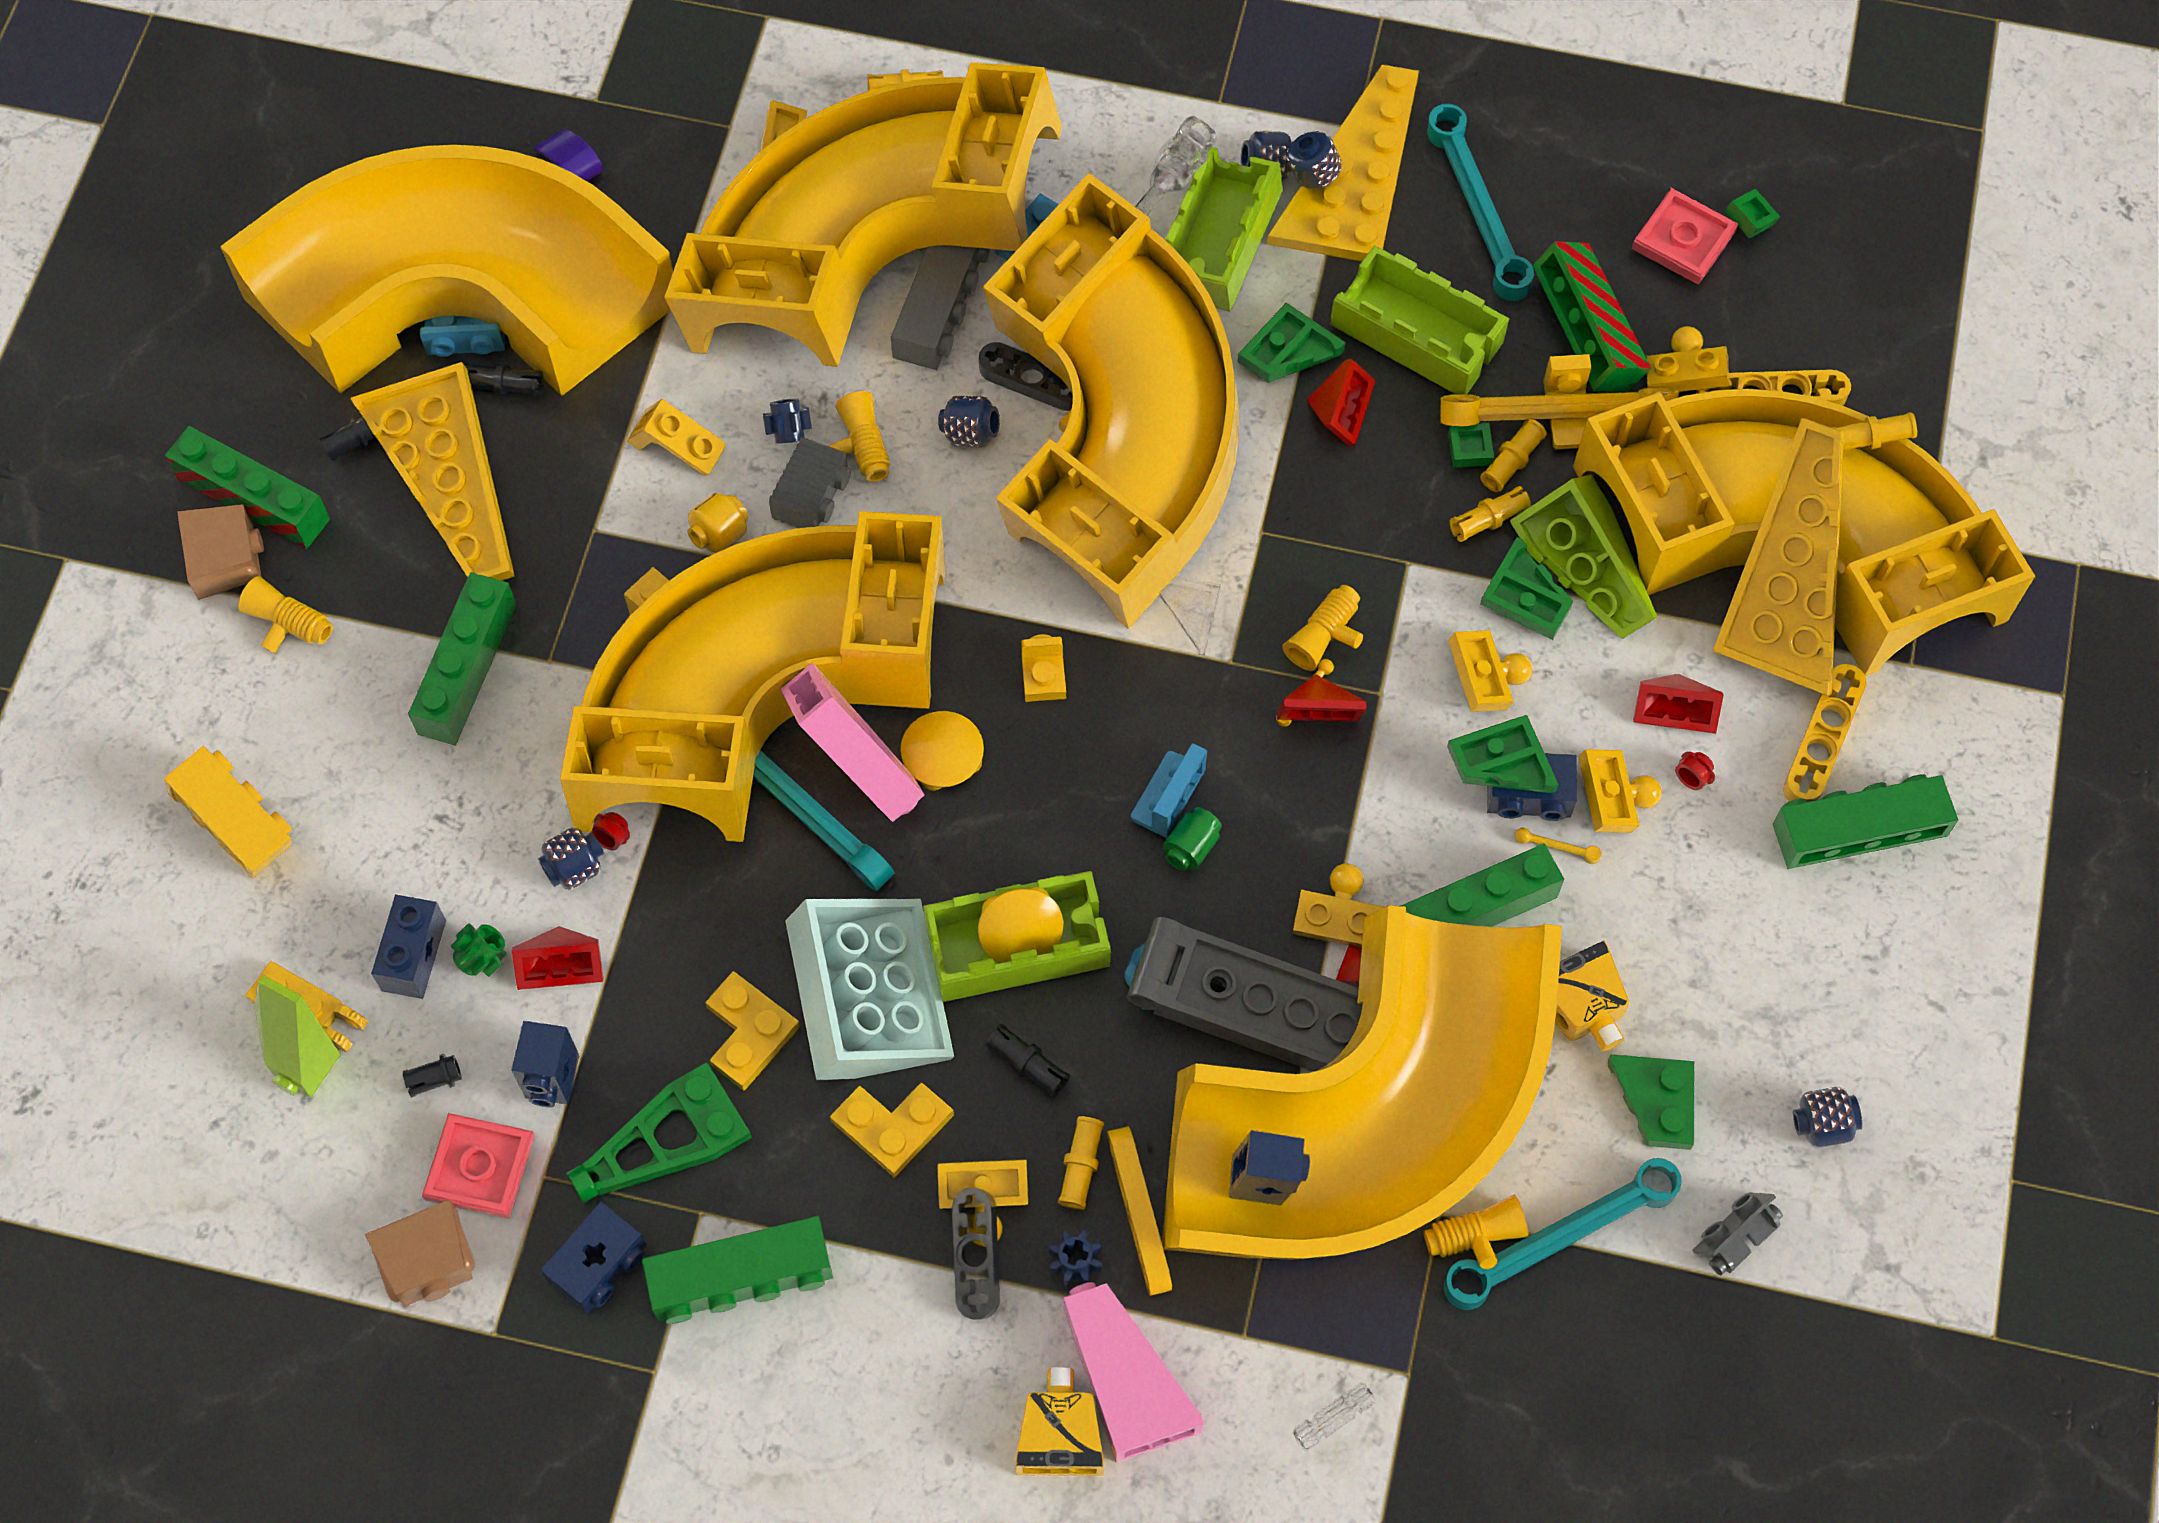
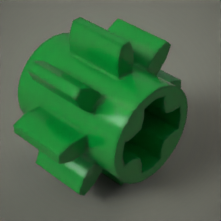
M468 923L455 935L457 940L451 944V948L455 950L453 952L454 963L462 972L472 976H476L481 971L488 977L491 976L502 965L501 960L507 955V952L503 950L505 941L501 933L494 927L486 924H481L475 929Z

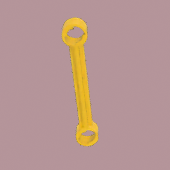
M1651 387L1641 389L1639 392L1484 398L1470 394H1453L1441 397V423L1449 426H1471L1479 424L1480 421L1586 418L1661 392L1665 401L1679 398V391L1672 388Z

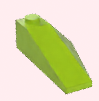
M1592 475L1571 479L1510 520L1519 538L1527 544L1526 550L1529 555L1539 564L1543 563L1557 575L1559 577L1557 580L1565 588H1571L1587 603V608L1620 638L1628 637L1658 618L1614 512Z
M263 975L258 982L254 1010L264 1062L275 1077L272 1083L292 1096L299 1091L312 1098L341 1054L302 996Z

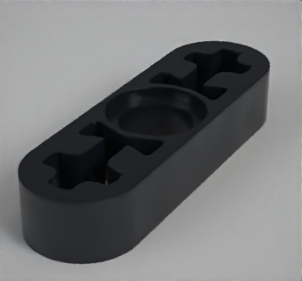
M1000 342L989 343L981 349L979 353V371L987 381L1060 410L1070 411L1072 409V392L1069 391L1067 395L1061 394V390H1066L1068 386L1054 372L1029 353ZM997 358L1003 359V363H998L995 367L990 366V362H995ZM1010 369L1014 371V375H1010ZM1027 370H1037L1043 375V378L1039 382L1031 384L1023 381L1021 375ZM1050 378H1054V384L1050 382Z
M966 1188L956 1195L952 1204L955 1301L959 1312L963 1316L973 1320H983L991 1317L997 1311L1000 1304L996 1203L989 1192L978 1188ZM972 1196H975L978 1203L984 1204V1212L977 1213L976 1224L979 1228L986 1227V1235L979 1233L964 1235V1227L973 1228L972 1215L964 1212V1206L972 1203ZM975 1240L981 1241L987 1248V1258L978 1267L971 1266L965 1259L967 1245ZM988 1272V1280L979 1279V1291L982 1294L988 1295V1303L981 1304L980 1312H977L975 1305L968 1304V1295L975 1294L976 1283L975 1280L966 1281V1273L984 1274Z

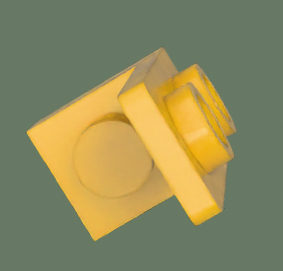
M1589 354L1550 357L1543 381L1545 395L1586 394L1585 388L1591 371ZM1590 417L1549 419L1553 447L1555 449L1579 448L1587 418Z
M660 399L644 411L627 440L629 444L638 450L643 449L652 442L659 444L704 476L711 473L726 446L724 441L664 399Z

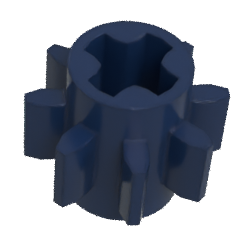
M783 399L771 402V413H763L765 434H774L775 443L777 444L798 442L801 437L805 438L804 430L812 429L809 407L800 408L799 399Z
M1083 1230L1079 1236L1071 1237L1068 1232L1062 1231L1063 1242L1060 1247L1057 1245L1049 1246V1254L1052 1257L1059 1258V1260L1054 1261L1049 1266L1050 1273L1056 1274L1061 1272L1064 1276L1065 1287H1068L1072 1280H1081L1082 1284L1089 1283L1088 1274L1091 1270L1094 1272L1102 1271V1263L1092 1258L1101 1252V1244L1094 1243L1090 1245L1087 1241L1086 1230ZM1075 1251L1081 1252L1083 1260H1078L1076 1265L1068 1264V1257H1073Z

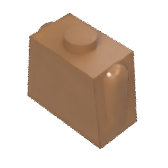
M243 504L177 511L187 580L198 600L248 584L254 577H261L258 553L264 552L263 541L259 529L253 528V523Z
M450 1199L364 1234L372 1249L390 1300L401 1302L404 1307L422 1299L425 1301L440 1299L450 1292L451 1287L473 1279L471 1272L475 1267L474 1258L460 1223L458 1211Z

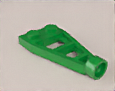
M706 1062L668 1084L584 1163L566 1172V1175L582 1203H585L597 1195L600 1196L713 1161L752 1137L749 1129ZM682 1111L686 1114L697 1132L695 1141L690 1145L673 1150L660 1147L654 1137L656 1126L671 1112ZM637 1138L644 1139L653 1154V1159L629 1171L621 1169L616 1161L617 1153ZM596 1173L599 1176V1182L593 1183L589 1175Z

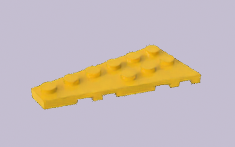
M1387 65L1380 67L1332 139L1342 160L1341 172L1329 186L1324 188L1308 189L1301 185L1268 234V245L1363 261L1374 245L1383 249L1419 71Z
M460 362L351 397L350 399L381 443L388 457L427 513L428 518L448 545V548L467 577L470 572L500 581L515 577L470 379L465 365Z
M1801 418L1713 651L1829 696L1832 693L1844 432L1806 418Z

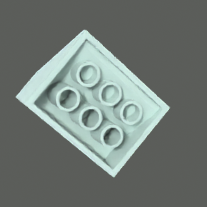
M805 899L785 920L816 1080L856 1079L947 1061L954 1057L921 899Z

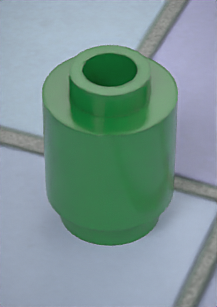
M1200 807L1194 808L1192 812L1185 813L1163 843L1167 862L1180 871H1186V869L1197 870L1220 838L1221 822L1211 812Z

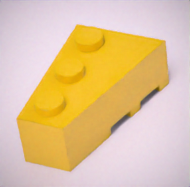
M203 745L164 778L167 792L176 802L180 801L193 814L192 818L201 827L204 826L218 841L217 843L254 878L292 845L291 837L288 835L292 828L276 811L269 815L260 806L259 802L263 798L248 781L240 784L229 773L234 767L220 751L216 750L211 754Z

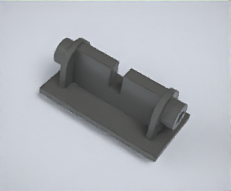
M1753 1192L1741 1196L1732 1205L1733 1212L1723 1221L1712 1224L1702 1233L1701 1238L1703 1240L1692 1250L1694 1254L1710 1255L1713 1259L1709 1262V1265L1718 1275H1723L1725 1272L1732 1273L1752 1253L1743 1241L1745 1236L1749 1238L1754 1246H1759L1780 1226L1779 1220L1783 1217V1214L1778 1207L1770 1204L1776 1196L1774 1194Z

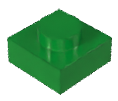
M1756 189L1733 200L1724 210L1733 221L1738 223V228L1749 239L1772 227L1780 218L1777 212Z
M1479 423L1471 426H1449L1448 438L1453 468L1488 466L1492 464L1494 452L1489 423Z

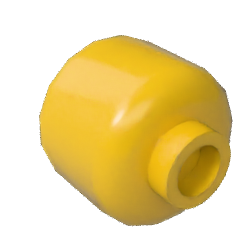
M714 493L688 513V523L690 526L687 530L688 536L698 548L703 549L705 547L711 552L718 553L744 536L747 531L746 521L748 520V513L744 505L735 496Z

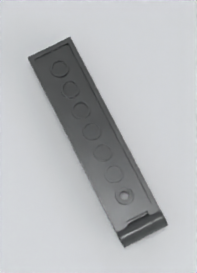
M1156 917L1153 920L1126 996L1127 1000L1132 1004L1144 1009L1154 1010L1153 1014L1314 1072L1325 1067L1343 1051L1355 1033L1362 1012V1005L1357 1004L1359 989L1357 987L1184 926L1175 920L1165 917ZM1217 984L1221 986L1223 992L1213 991L1210 985Z

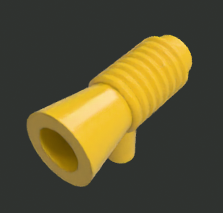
M867 391L849 393L841 397L835 405L837 412L850 433L849 437L828 446L843 451L846 455L854 452L859 471L862 475L866 476L867 481H881L889 475L888 468L891 463L880 429L876 425L873 395Z
M260 576L254 577L249 581L241 593L238 603V609L241 613L273 622L261 644L263 648L273 653L277 652L287 632L309 644L318 643L320 645L324 644L332 633L333 624L327 621L326 615L292 597H285Z
M1341 585L1338 589H1332L1308 619V624L1282 645L1283 651L1289 660L1304 670L1314 671L1330 641L1336 639L1355 649L1358 648L1363 640V634L1345 626L1358 610L1357 603L1360 601L1358 593L1347 585Z
M1515 1194L1481 1212L1475 1210L1472 1213H1467V1215L1462 1214L1461 1217L1455 1216V1218L1445 1219L1443 1222L1432 1223L1431 1229L1423 1231L1431 1257L1440 1255L1444 1258L1447 1255L1451 1256L1452 1253L1458 1254V1251L1461 1253L1471 1248L1474 1250L1482 1269H1490L1497 1264V1258L1489 1241L1527 1238L1529 1236L1526 1219Z

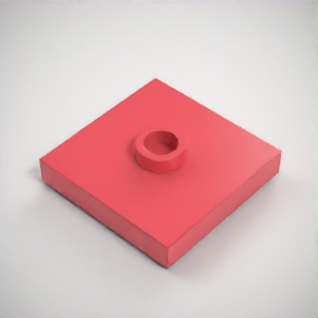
M1671 188L1633 241L1631 249L1699 285L1736 232L1738 223Z
M448 1113L423 1190V1199L434 1203H442L450 1199L457 1208L510 1219L535 1138L533 1131Z

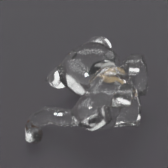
M1194 115L1186 118L1180 124L1177 133L1161 146L1155 158L1154 169L1150 175V189L1135 206L1137 209L1148 216L1166 193L1184 188L1195 172L1207 161V151L1210 150L1217 140L1214 129Z

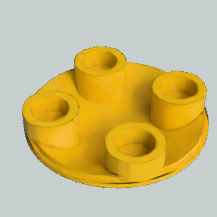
M936 711L919 717L907 728L901 741V758L904 766L928 790H938L941 787L960 784L970 778L982 766L984 746L979 730L969 719L954 712Z
M1040 887L1013 889L998 896L990 897L983 903L982 914L978 923V937L985 952L1000 963L1011 961L1010 954L1031 949H1036L1037 955L1047 954L1054 950L1053 945L1058 944L1061 939L1064 926L1063 916L1057 903L1049 896L1045 889Z

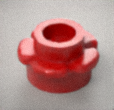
M1685 752L1681 755L1682 759H1680L1679 764L1676 766L1675 772L1678 779L1685 786L1693 790H1700L1706 783L1712 784L1715 781L1714 764L1707 755L1701 752Z
M608 812L604 815L599 813L594 818L592 833L597 838L601 847L614 851L621 844L627 843V840L630 838L627 821L621 815L615 812Z

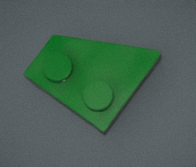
M1286 302L1238 353L1237 362L1267 383H1270L1341 355L1345 351L1346 342Z
M1517 537L1484 592L1480 604L1553 640L1571 610L1573 601L1562 587L1557 586L1553 582L1552 575L1543 564L1538 565L1526 551L1527 544Z
M1527 715L1448 741V751L1463 784L1544 793L1557 791L1559 784Z
M1610 1054L1608 1068L1611 1073H1615L1624 1091L1623 1098L1629 1111L1638 1120V1129L1646 1145L1691 1150L1694 1145V1061Z

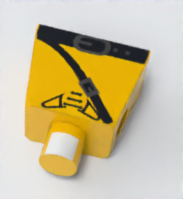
M1605 940L1560 961L1555 1024L1570 1041H1575L1591 1033L1602 1052L1609 1051L1621 1044L1625 1038L1615 1021L1624 1016L1629 1006V999L1609 947Z
M1067 1367L1047 1369V1392L1028 1393L1016 1454V1475L1103 1476L1104 1459L1093 1394L1074 1393V1369Z

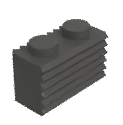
M801 437L796 450L793 451L786 469L783 470V474L780 476L779 482L769 498L771 517L790 526L794 525L796 528L816 527L821 522L827 523L834 510L835 502L832 499L837 489L843 491L850 479L851 468H848L846 453Z

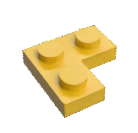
M734 971L705 1002L708 1010L736 1030L709 1060L710 1064L743 1091L747 1089L800 1028V1023L796 1018Z
M922 1082L892 1113L859 1086L830 1116V1120L895 1178L954 1116V1110Z

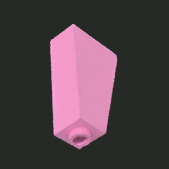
M813 662L780 689L798 724L892 822L899 816L913 810L918 801L925 796L914 776Z
M1090 1282L1071 1289L1070 1296L1064 1297V1311L1115 1461L1119 1462L1201 1434L1204 1426L1201 1414L1107 1283L1096 1287L1094 1282Z

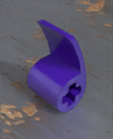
M567 129L558 131L533 147L534 152L543 155L552 164L572 172L585 181H589L603 172L602 164L594 150L583 139Z

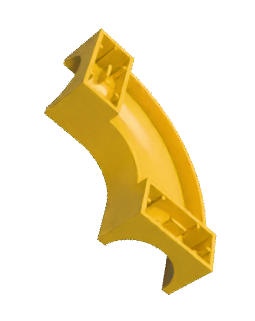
M970 62L966 77L912 80L860 93L828 106L777 137L758 153L733 179L716 202L700 234H686L664 298L692 353L707 354L717 326L728 323H750L783 332L812 350L822 365L838 367L858 302L865 287L878 271L894 259L920 248L940 245L1016 251L1029 237L1025 218V188L1029 160L1036 138L1059 140L1062 131L1061 121L1045 67Z
M470 145L422 146L396 150L362 159L308 183L220 246L243 299L340 394L399 350L401 344L397 334L406 328L431 318L465 316L487 323L499 324L500 330L508 336L511 348L535 371L541 370L544 380L563 396L671 311L664 296L671 280L673 269L669 251L617 203L594 185L572 172L542 159L492 147Z
M1088 172L983 286L996 328L1063 380L1073 394L1069 422L1059 441L1055 443L1049 439L996 497V501L1009 535L1019 543L1026 537L1030 538L1060 557L1098 592L1111 608L1116 619L1129 629L1201 546L1219 514L1227 495L1236 463L1239 440V404L1230 346L1222 320L1208 291L1194 270L1174 247L1151 229L1147 215Z
M1716 390L1686 395L1669 401H1665L1661 392L1587 418L1573 468L1578 477L1598 474L1615 493L1632 530L1638 555L1639 574L1649 596L1725 567L1746 565L1801 418H1806L1828 427H1841L1865 422V418L1869 416L1815 397L1775 390ZM1908 438L1881 443V447L1876 449H1870L1869 446L1843 450L1835 627L1865 676L1878 672L1892 655L1912 640L1953 619L1973 613L1985 612L1993 627L2008 622L2035 575L1995 509L1982 513L1972 497L1951 473Z
M859 511L857 525H825L796 528L763 535L733 545L704 558L676 575L655 591L629 616L613 636L595 666L586 687L581 706L573 707L560 775V782L573 826L582 832H592L594 818L603 810L625 803L650 802L676 806L699 814L714 823L722 831L726 841L743 842L756 756H758L770 734L783 722L794 716L780 689L812 662L849 704L929 709L934 604L937 585H944L945 581L942 517Z
M1387 905L1365 917L1357 1004L1362 1005V1012L1354 1035L1333 1061L1316 1072L1304 1074H1284L1205 1064H1194L1178 1071L1162 1233L1163 1250L1248 1259H1303L1342 1255L1375 1247L1406 1235L1437 1218L1464 1198L1490 1173L1511 1146L1528 1117L1542 1084L1551 1052L1556 1018L1562 926L1552 924L1530 927L1462 925L1417 917L1407 913L1406 907ZM1251 1130L1305 1139L1303 1154H1309L1310 1156L1307 1180L1305 1182L1301 1181L1296 1193H1292L1281 1206L1228 1198L1233 1153Z

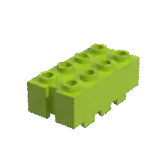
M1207 146L1193 176L1191 185L1180 205L1175 221H1173L1167 234L1166 241L1174 247L1194 270L1208 291L1215 307L1231 312L1283 191L1281 168L1278 162L1257 157H1250V167L1242 166L1233 161L1226 162L1219 158L1217 148Z
M1374 245L1359 265L1358 274L1346 293H1338L1333 300L1330 325L1454 394H1468L1480 377L1483 363L1488 365L1504 343L1509 318L1484 305L1485 300L1467 290H1464L1462 293L1450 286V281L1432 271L1427 274L1419 270L1417 263L1399 253L1394 256Z
M1092 871L1068 876L1060 875L1041 879L1035 883L1017 884L998 888L992 892L974 893L955 897L953 900L923 906L925 925L942 1002L1110 967L1111 949L1104 920L1099 917V900ZM1033 887L1045 889L1049 896L1057 903L1063 916V933L1059 943L1053 945L1054 950L1051 953L1037 955L1036 949L1010 954L1011 961L1004 963L991 958L983 949L978 937V923L982 914L983 903L990 897L998 896L1013 889H1031Z

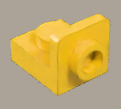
M1041 634L1022 640L1021 659L1025 702L1066 699L1062 638Z

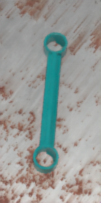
M1452 104L1439 105L1429 115L1427 137L1433 145L1444 148L1496 267L1492 282L1495 293L1504 300H1521L1530 292L1534 277L1533 266L1525 258L1515 255L1464 139L1467 123L1464 111ZM1439 121H1450L1457 126L1452 128V132H1445L1438 129L1435 124ZM1506 272H1516L1522 275L1524 279L1519 281V285H1511L1506 283L1502 276Z
M760 750L755 759L753 777L837 853L867 886L877 892L895 874L887 861L872 847L859 841Z
M1663 1158L1647 1160L1641 1165L1632 1182L1495 1254L1497 1264L1490 1269H1482L1479 1262L1475 1260L1465 1259L1458 1261L1450 1268L1444 1281V1293L1447 1300L1453 1306L1462 1310L1476 1309L1484 1303L1491 1287L1644 1205L1651 1208H1662L1669 1205L1681 1188L1682 1179L1678 1168L1672 1162ZM1649 1170H1658L1665 1173L1672 1184L1670 1194L1667 1191L1656 1192L1649 1186L1644 1187L1642 1183L1643 1174ZM1460 1271L1475 1273L1483 1284L1481 1296L1478 1297L1476 1293L1468 1295L1462 1293L1458 1288L1453 1289L1451 1284L1452 1278Z

